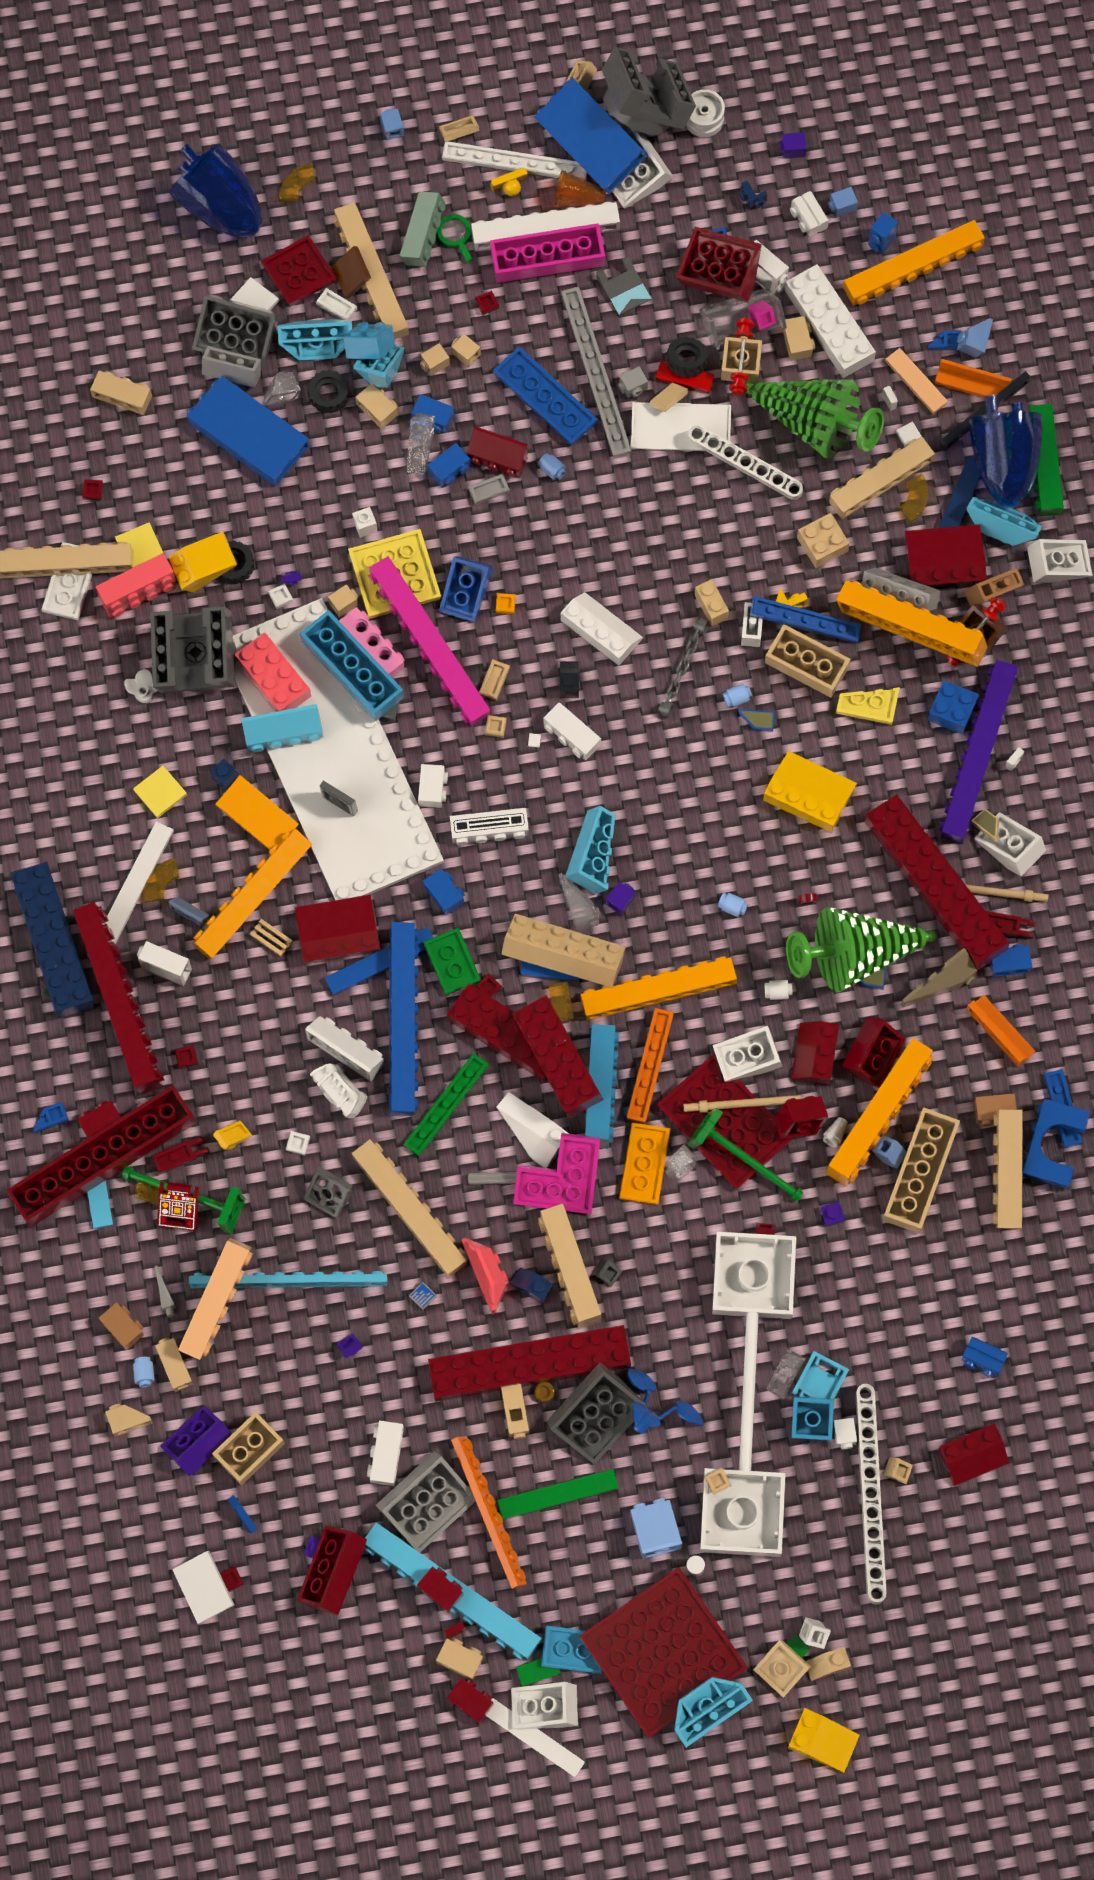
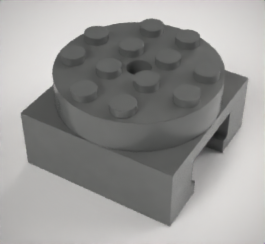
M614 47L602 69L608 84L603 100L606 108L609 110V115L628 126L631 131H639L649 136L663 134L668 131L670 126L684 130L696 104L679 64L659 58L656 63L657 70L653 76L641 74L636 66L638 62L634 52Z
M225 606L202 608V613L174 615V611L150 612L153 688L160 693L177 691L202 693L215 688L235 687L236 645L232 635V612ZM201 650V655L197 659L194 658L195 652Z

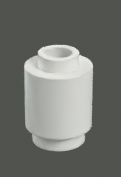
M774 980L765 983V998L782 1000L789 999V995H793L792 984H788V980Z

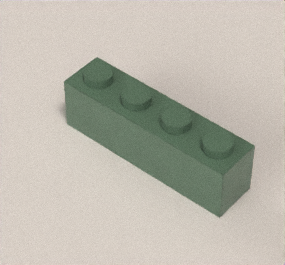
M418 193L400 253V258L408 266L426 267L431 257V248L436 240L435 235L437 228L440 226L442 212L445 210V201L439 193Z

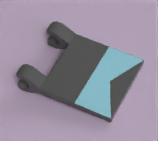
M628 256L622 259V265L626 272L610 280L607 279L603 269L596 272L597 280L602 285L619 316L651 300Z

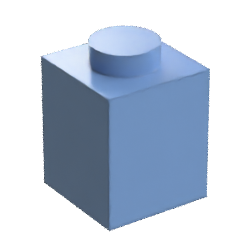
M398 108L387 109L380 113L381 124L387 141L404 136V127Z
M852 187L832 193L828 205L830 211L834 212L836 217H840L857 211L858 201Z
M884 1135L873 1149L874 1154L882 1163L896 1169L907 1153L898 1141Z

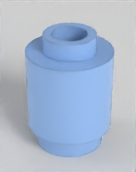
M743 683L722 693L727 707H736L750 701L749 697L752 696L749 686H744Z
M723 893L718 903V907L722 908V911L739 917L740 914L744 915L748 905L745 904V899L731 893Z
M150 1357L136 1358L133 1364L135 1384L142 1388L149 1387L155 1381L153 1362H151Z

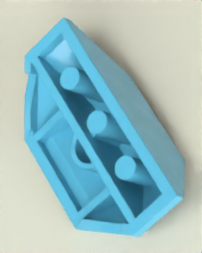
M326 319L278 325L279 345L298 360L337 358L345 349L343 337L352 330V321Z
M395 345L381 359H358L354 364V369L369 383L375 384L376 387L388 388L397 375L405 347Z
M973 497L967 507V511L974 524H980L981 533L1012 546L1036 539L1042 528L1040 524H1037L1028 515L995 501Z
M711 1677L678 1700L674 1730L684 1746L688 1747L753 1700L742 1683Z

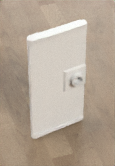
M632 402L630 448L632 450L705 451L694 445L689 439V430L694 425H700L731 442V405L676 403L664 412L651 407L650 403ZM696 431L692 434V437L699 439L703 434L700 431ZM712 440L709 442L708 446L711 448H716L719 443L715 440Z

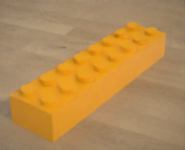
M846 580L836 599L841 612L973 666H979L987 650L985 638L980 630L972 628V630L968 629L964 624L957 621L954 623L950 622L943 615L938 614L935 616L930 614L931 612L925 608H915L910 602H900L890 594L885 596L880 594L875 588L869 587L868 589L863 587L857 581L853 580L850 582Z
M912 1038L830 1162L827 1170L828 1176L844 1186H847L849 1182L853 1184L860 1170L858 1168L860 1166L863 1168L869 1159V1151H873L881 1138L880 1135L886 1134L890 1127L891 1118L895 1120L902 1107L901 1103L905 1104L912 1092L911 1088H916L923 1075L922 1071L926 1073L933 1060V1057H931L932 1049Z

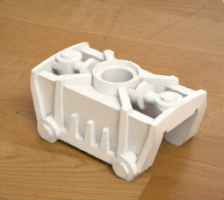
M325 1064L310 1074L314 1082L323 1091L324 1096L337 1109L341 1108L345 1117L355 1118L360 1113L366 1103L367 1096L364 1092H360L344 1074V1069L341 1066Z

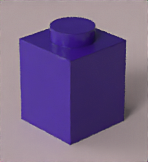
M804 132L782 135V141H779V151L783 152L784 159L806 156Z
M619 881L607 897L606 905L622 916L635 898L633 887L627 883L622 884Z

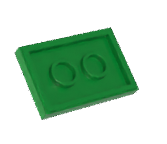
M459 928L423 942L445 996L466 988L468 983L473 985L481 981Z

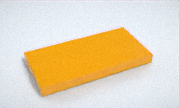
M241 775L215 804L269 850L275 844L279 846L283 841L281 837L288 830L292 831L299 825Z
M639 1123L631 1124L620 1200L658 1205L670 1128Z

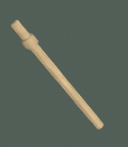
M966 885L971 893L1024 899L1027 902H1032V900L1048 902V894L1033 893V890L1016 891Z
M801 1095L707 1102V1100L699 1101V1103L683 1104L684 1112L700 1111L701 1113L716 1108L728 1109L780 1105L791 1098L801 1099Z

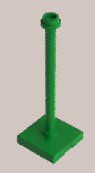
M716 1108L708 1112L687 1145L695 1148L701 1145L706 1137H711L790 1194L792 1201L795 1200L797 1202L804 1193L801 1191V1188L795 1189L715 1131L714 1125L723 1114L722 1111Z
M126 1166L122 1173V1177L127 1181L134 1179L159 1188L160 1182H163L135 1172L134 1167ZM164 1182V1191H167V1184H168V1183H165V1182ZM232 1187L225 1204L199 1195L200 1204L222 1211L217 1223L223 1232L231 1235L246 1201L240 1189Z

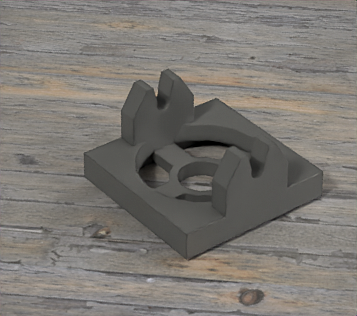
M319 1166L303 1199L337 1219L343 1207L349 1201L350 1195L353 1193L351 1190L353 1186ZM322 1179L329 1180L327 1186L322 1187L319 1185ZM335 1184L341 1190V1197L336 1195L333 1190ZM323 1189L331 1192V1198L323 1195ZM316 1191L319 1192V1196L321 1197V1200H320V1199L318 1198V1196L316 1195ZM333 1200L338 1204L328 1205L326 1203L327 1201Z

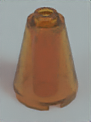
M566 171L560 172L557 181L559 184L554 197L555 207H584L589 204L600 205L605 202L606 193L603 192V188Z

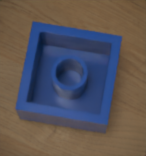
M943 680L929 712L928 721L963 735L979 694Z

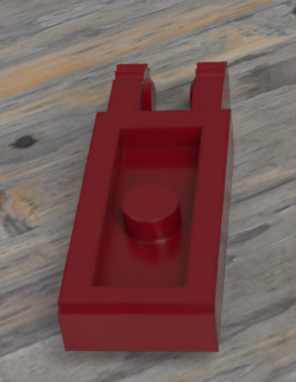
M986 911L1003 935L1019 936L1027 939L1034 938V933L1020 930V925L1032 928L1036 926L1035 921L1022 919L1019 916Z
M204 1137L185 1141L153 1155L152 1157L159 1174L166 1173L210 1152L208 1147L193 1152L191 1148L204 1143Z

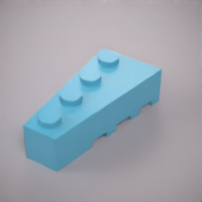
M602 806L587 811L565 875L566 878L594 894L608 890L607 875L610 874L608 863L609 856L612 853L610 843L614 833L615 814Z

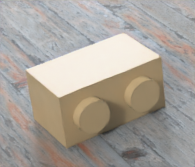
M805 316L783 320L782 331L790 361L812 357L815 343L813 339H810V323L806 322Z
M370 384L356 396V404L381 429L398 416V406L395 401L388 399L382 388L376 387L374 384Z
M711 579L696 586L695 597L709 620L711 627L727 620L729 610L713 580Z
M452 1638V1640L446 1639L436 1659V1663L473 1681L484 1659L480 1655L481 1651L473 1647L467 1649L462 1646L463 1642Z

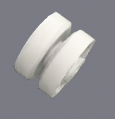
M703 89L691 94L696 107L686 127L692 134L698 137L713 136L721 130L724 124L725 104L723 99L714 91Z

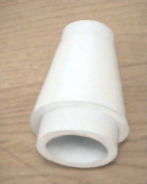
M838 1117L823 1134V1141L831 1147H837V1145L841 1144L848 1122Z

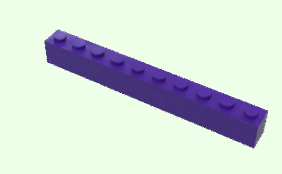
M996 660L995 666H990L988 676H991L990 682H985L982 692L985 693L984 700L980 699L977 710H980L979 717H974L971 727L975 729L973 734L969 733L966 742L969 748L968 751H963L961 758L964 764L962 768L958 767L955 777L959 780L957 786L953 785L950 796H953L951 803L947 802L944 813L948 815L946 820L942 819L939 831H942L941 838L963 844L1017 673V665Z

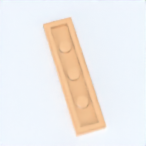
M900 348L885 359V362L932 414L948 403L947 399Z

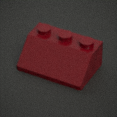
M474 426L467 456L474 465L481 464L492 471H501L509 477L516 476L520 478L528 459V450L526 443Z
M868 1016L842 1067L852 1076L879 1089L885 1081L906 1038L884 1019Z
M824 1021L800 1023L791 1075L792 1080L830 1085L840 1024Z
M995 1423L943 1444L938 1449L954 1486L1009 1464L1004 1442Z

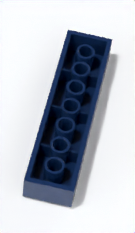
M48 862L10 872L11 881L56 1019L94 1008L93 999Z

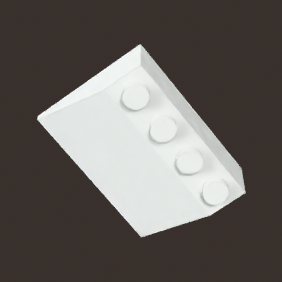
M619 122L618 124L648 154L612 191L623 208H627L660 189L673 178V175L644 133L639 131L633 132L628 126Z

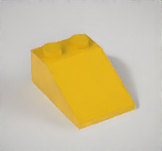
M224 532L185 546L168 557L181 589L193 593L237 566Z
M804 1708L788 1749L844 1773L860 1735L820 1714Z

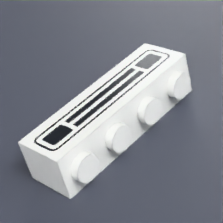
M526 808L450 816L453 844L457 843V845H466L468 842L473 841L485 843L491 839L503 841L509 837L522 839L529 835Z

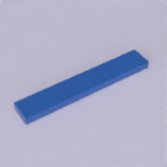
M757 596L752 598L750 616L855 644L859 641L861 624Z
M428 927L418 931V940H415L418 954L426 951L423 942L434 938ZM389 946L325 977L332 995L335 996L389 969Z

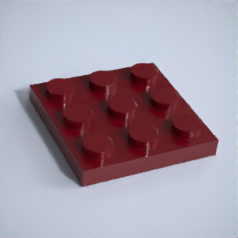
M309 235L261 261L263 268L289 307L337 281L333 271Z

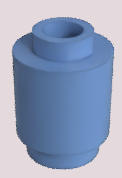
M548 453L543 455L538 462L540 469L553 480H560L566 473V466L555 456Z

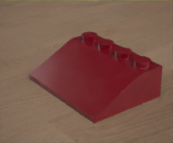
M695 227L676 279L684 286L748 303L755 285L762 245Z
M980 524L905 531L909 580L926 586L987 580Z
M371 894L295 907L304 964L380 951Z

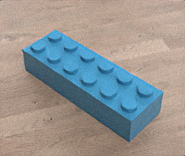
M329 610L300 633L301 642L375 721L404 698L403 689Z
M592 1024L589 1073L604 1100L587 1109L585 1136L601 1138L600 1148L609 1149V1143H613V1127L610 1124H614L615 1110L611 1105H615L616 1089L612 1088V1086H616L617 1070L613 1069V1067H617L618 1051L614 1050V1048H618L619 1032H615V1025Z

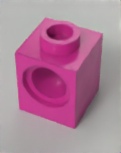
M765 300L747 307L751 321L755 323L759 330L776 324L772 306Z

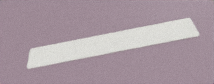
M494 1698L491 1700L494 1702V1705L486 1715L572 1776L575 1777L585 1763L582 1759L538 1729H512V1711Z

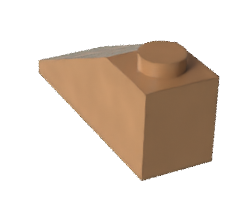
M1015 568L975 584L964 590V593L972 607L975 604L988 602L991 597H999L1025 584L1018 569Z

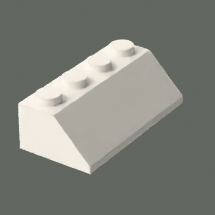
M585 592L572 599L561 612V621L617 665H620L643 639L640 634Z
M319 1016L307 1026L305 1031L309 1041L370 1082L384 1065L383 1055L375 1049L373 1051L366 1047L367 1044L359 1038L355 1040L351 1037L349 1031L344 1028L340 1030L334 1026L335 1022L328 1017L324 1019Z

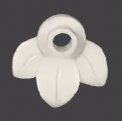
M146 669L140 670L136 674L135 679L125 680L127 692L135 695V698L141 703L151 701L154 693L157 692L153 688L152 674Z

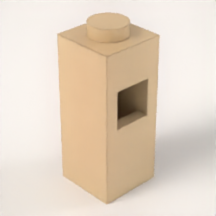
M167 1337L160 1340L159 1344L155 1346L174 1392L193 1385L174 1338L170 1339Z
M521 1384L501 1387L509 1437H514V1439L525 1438L526 1434H529Z

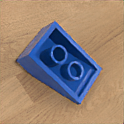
M461 556L453 557L439 612L475 622L494 566Z

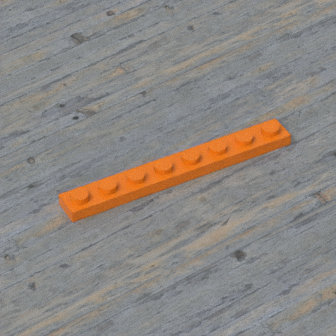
M467 1436L456 1437L451 1441L511 1589L527 1585L525 1573L519 1566L517 1553L511 1546L510 1536L504 1529L501 1515L497 1512L495 1499L489 1492L486 1478L482 1475L480 1462L472 1450V1443Z

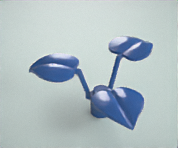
M627 1369L629 1381L638 1389L646 1392L644 1402L647 1404L650 1391L654 1392L656 1390L654 1381L640 1370ZM677 1401L676 1406L659 1417L642 1403L635 1402L632 1405L634 1417L632 1427L641 1434H645L649 1427H659L661 1424L660 1420L673 1411H677L678 1415L688 1422L702 1426L704 1423L699 1412L685 1401Z

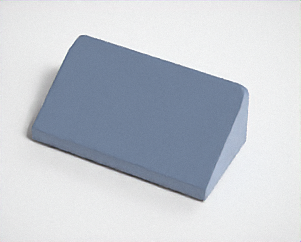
M179 897L168 902L171 910L201 927L204 926L209 918V914Z

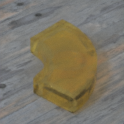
M313 163L299 166L284 180L280 190V202L299 200L302 188L307 184L315 182Z
M922 473L906 482L909 491L908 498L900 509L910 523L921 515L928 498V486Z
M176 858L169 859L155 868L145 885V903L164 900V892L167 885L179 878Z

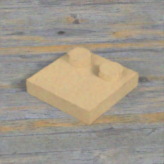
M780 1639L754 1668V1671L784 1698L811 1666Z

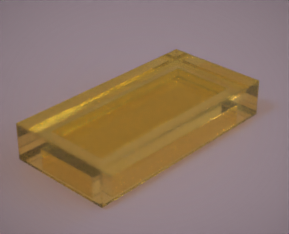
M568 981L549 984L551 1003L561 1022L574 1020Z

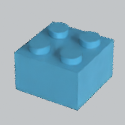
M383 322L376 324L359 323L343 337L347 359H381L395 347L392 325H385Z
M794 1396L792 1438L832 1440L834 1398Z

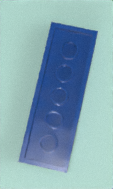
M520 346L493 370V374L570 446L577 442L598 422V419Z

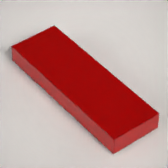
M660 361L656 380L671 384L675 383L682 387L710 393L714 374L704 371L692 378L677 376L670 371L667 363L664 361Z

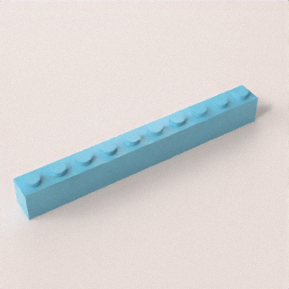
M378 1523L374 1524L365 1537L367 1542L364 1550L372 1556L374 1554L380 1556V1561L389 1568L391 1565L397 1568V1573L405 1579L409 1577L414 1580L413 1585L416 1587L432 1566L435 1569L439 1567ZM446 1572V1578L450 1582L455 1580L463 1587L461 1591L464 1594L452 1608L451 1612L456 1614L458 1611L464 1615L462 1618L470 1625H473V1623L478 1625L481 1633L487 1637L490 1634L497 1639L495 1642L501 1647L506 1648L508 1646L513 1650L512 1654L518 1659L522 1660L525 1658L528 1660L541 1642V1637Z

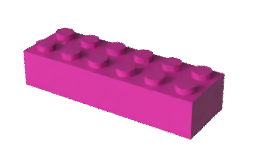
M599 223L490 240V251L496 283L605 266V252Z

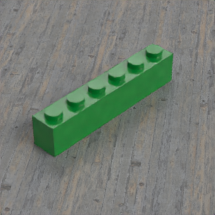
M1052 404L1030 405L1029 411L1025 413V419L1030 427L1027 430L1028 441H1031L1032 447H1029V456L1033 458L1034 463L1031 464V474L1035 475L1033 492H1037L1035 509L1039 510V516L1062 515L1064 505Z

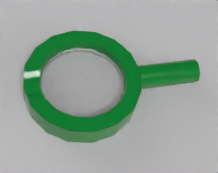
M451 214L442 218L440 226L437 228L438 240L447 248H459L466 263L473 261L465 246L470 240L472 232L469 221L458 214Z

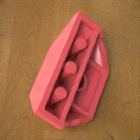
M463 1238V1247L493 1315L496 1313L506 1290L505 1282L508 1281L505 1271H500L498 1264L501 1262L497 1252L493 1253L491 1248Z

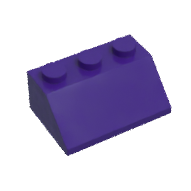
M203 1405L160 1447L190 1477L198 1471L202 1464L213 1456L212 1453L232 1433L218 1417Z

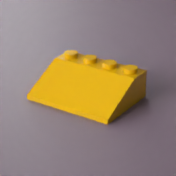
M788 751L773 775L764 793L763 801L832 833L857 783Z

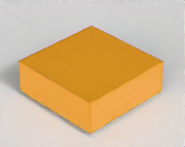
M497 593L496 613L514 614L516 594Z

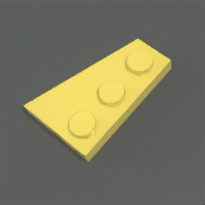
M900 687L891 690L878 689L871 692L840 693L836 714L892 725Z

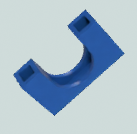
M1044 1099L1043 1104L1039 1103L1036 1115H1039L1038 1122H1034L1032 1126L1033 1140L1028 1141L1026 1152H1028L1027 1160L1023 1159L1022 1161L1023 1177L1069 1190L1074 1167L1048 1159L1042 1152L1041 1141L1046 1133L1056 1128H1065L1085 1134L1090 1111Z

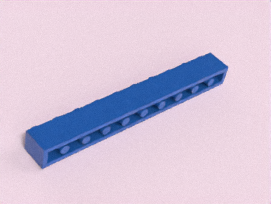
M391 922L389 927V1115L413 1116L415 1110H418V1099L415 1098V1091H418V1079H415V1072H418V1061L415 1060V1053H418V1042H415V1034H418V1023H415V1015H418V1004H415V997L418 996V985H415V978L418 977V966H415V959H418V948L415 947V940H418V929H415V923Z

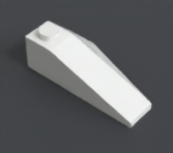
M508 1092L498 1104L497 1109L513 1130L529 1157L543 1168H547L559 1154L561 1133H569Z

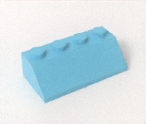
M317 704L241 718L248 751L261 752L264 748L269 747L277 749L285 744L298 745L301 741L306 740L314 742L324 737Z

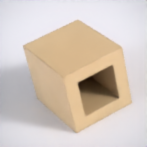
M465 334L460 338L457 337L451 345L452 355L468 368L481 355L480 346Z
M439 343L421 354L420 365L425 372L428 371L433 376L450 365V358Z
M346 584L329 595L328 602L340 618L358 606L357 598L359 597L353 588L349 589Z

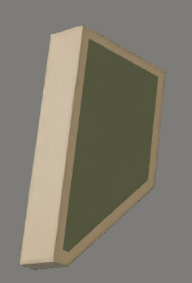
M984 809L971 820L972 824L993 841L997 842L999 820L987 809Z

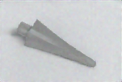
M155 1266L154 1270L159 1287L161 1309L163 1312L166 1311L167 1317H172L175 1315L173 1309L176 1306L166 1288L159 1267Z

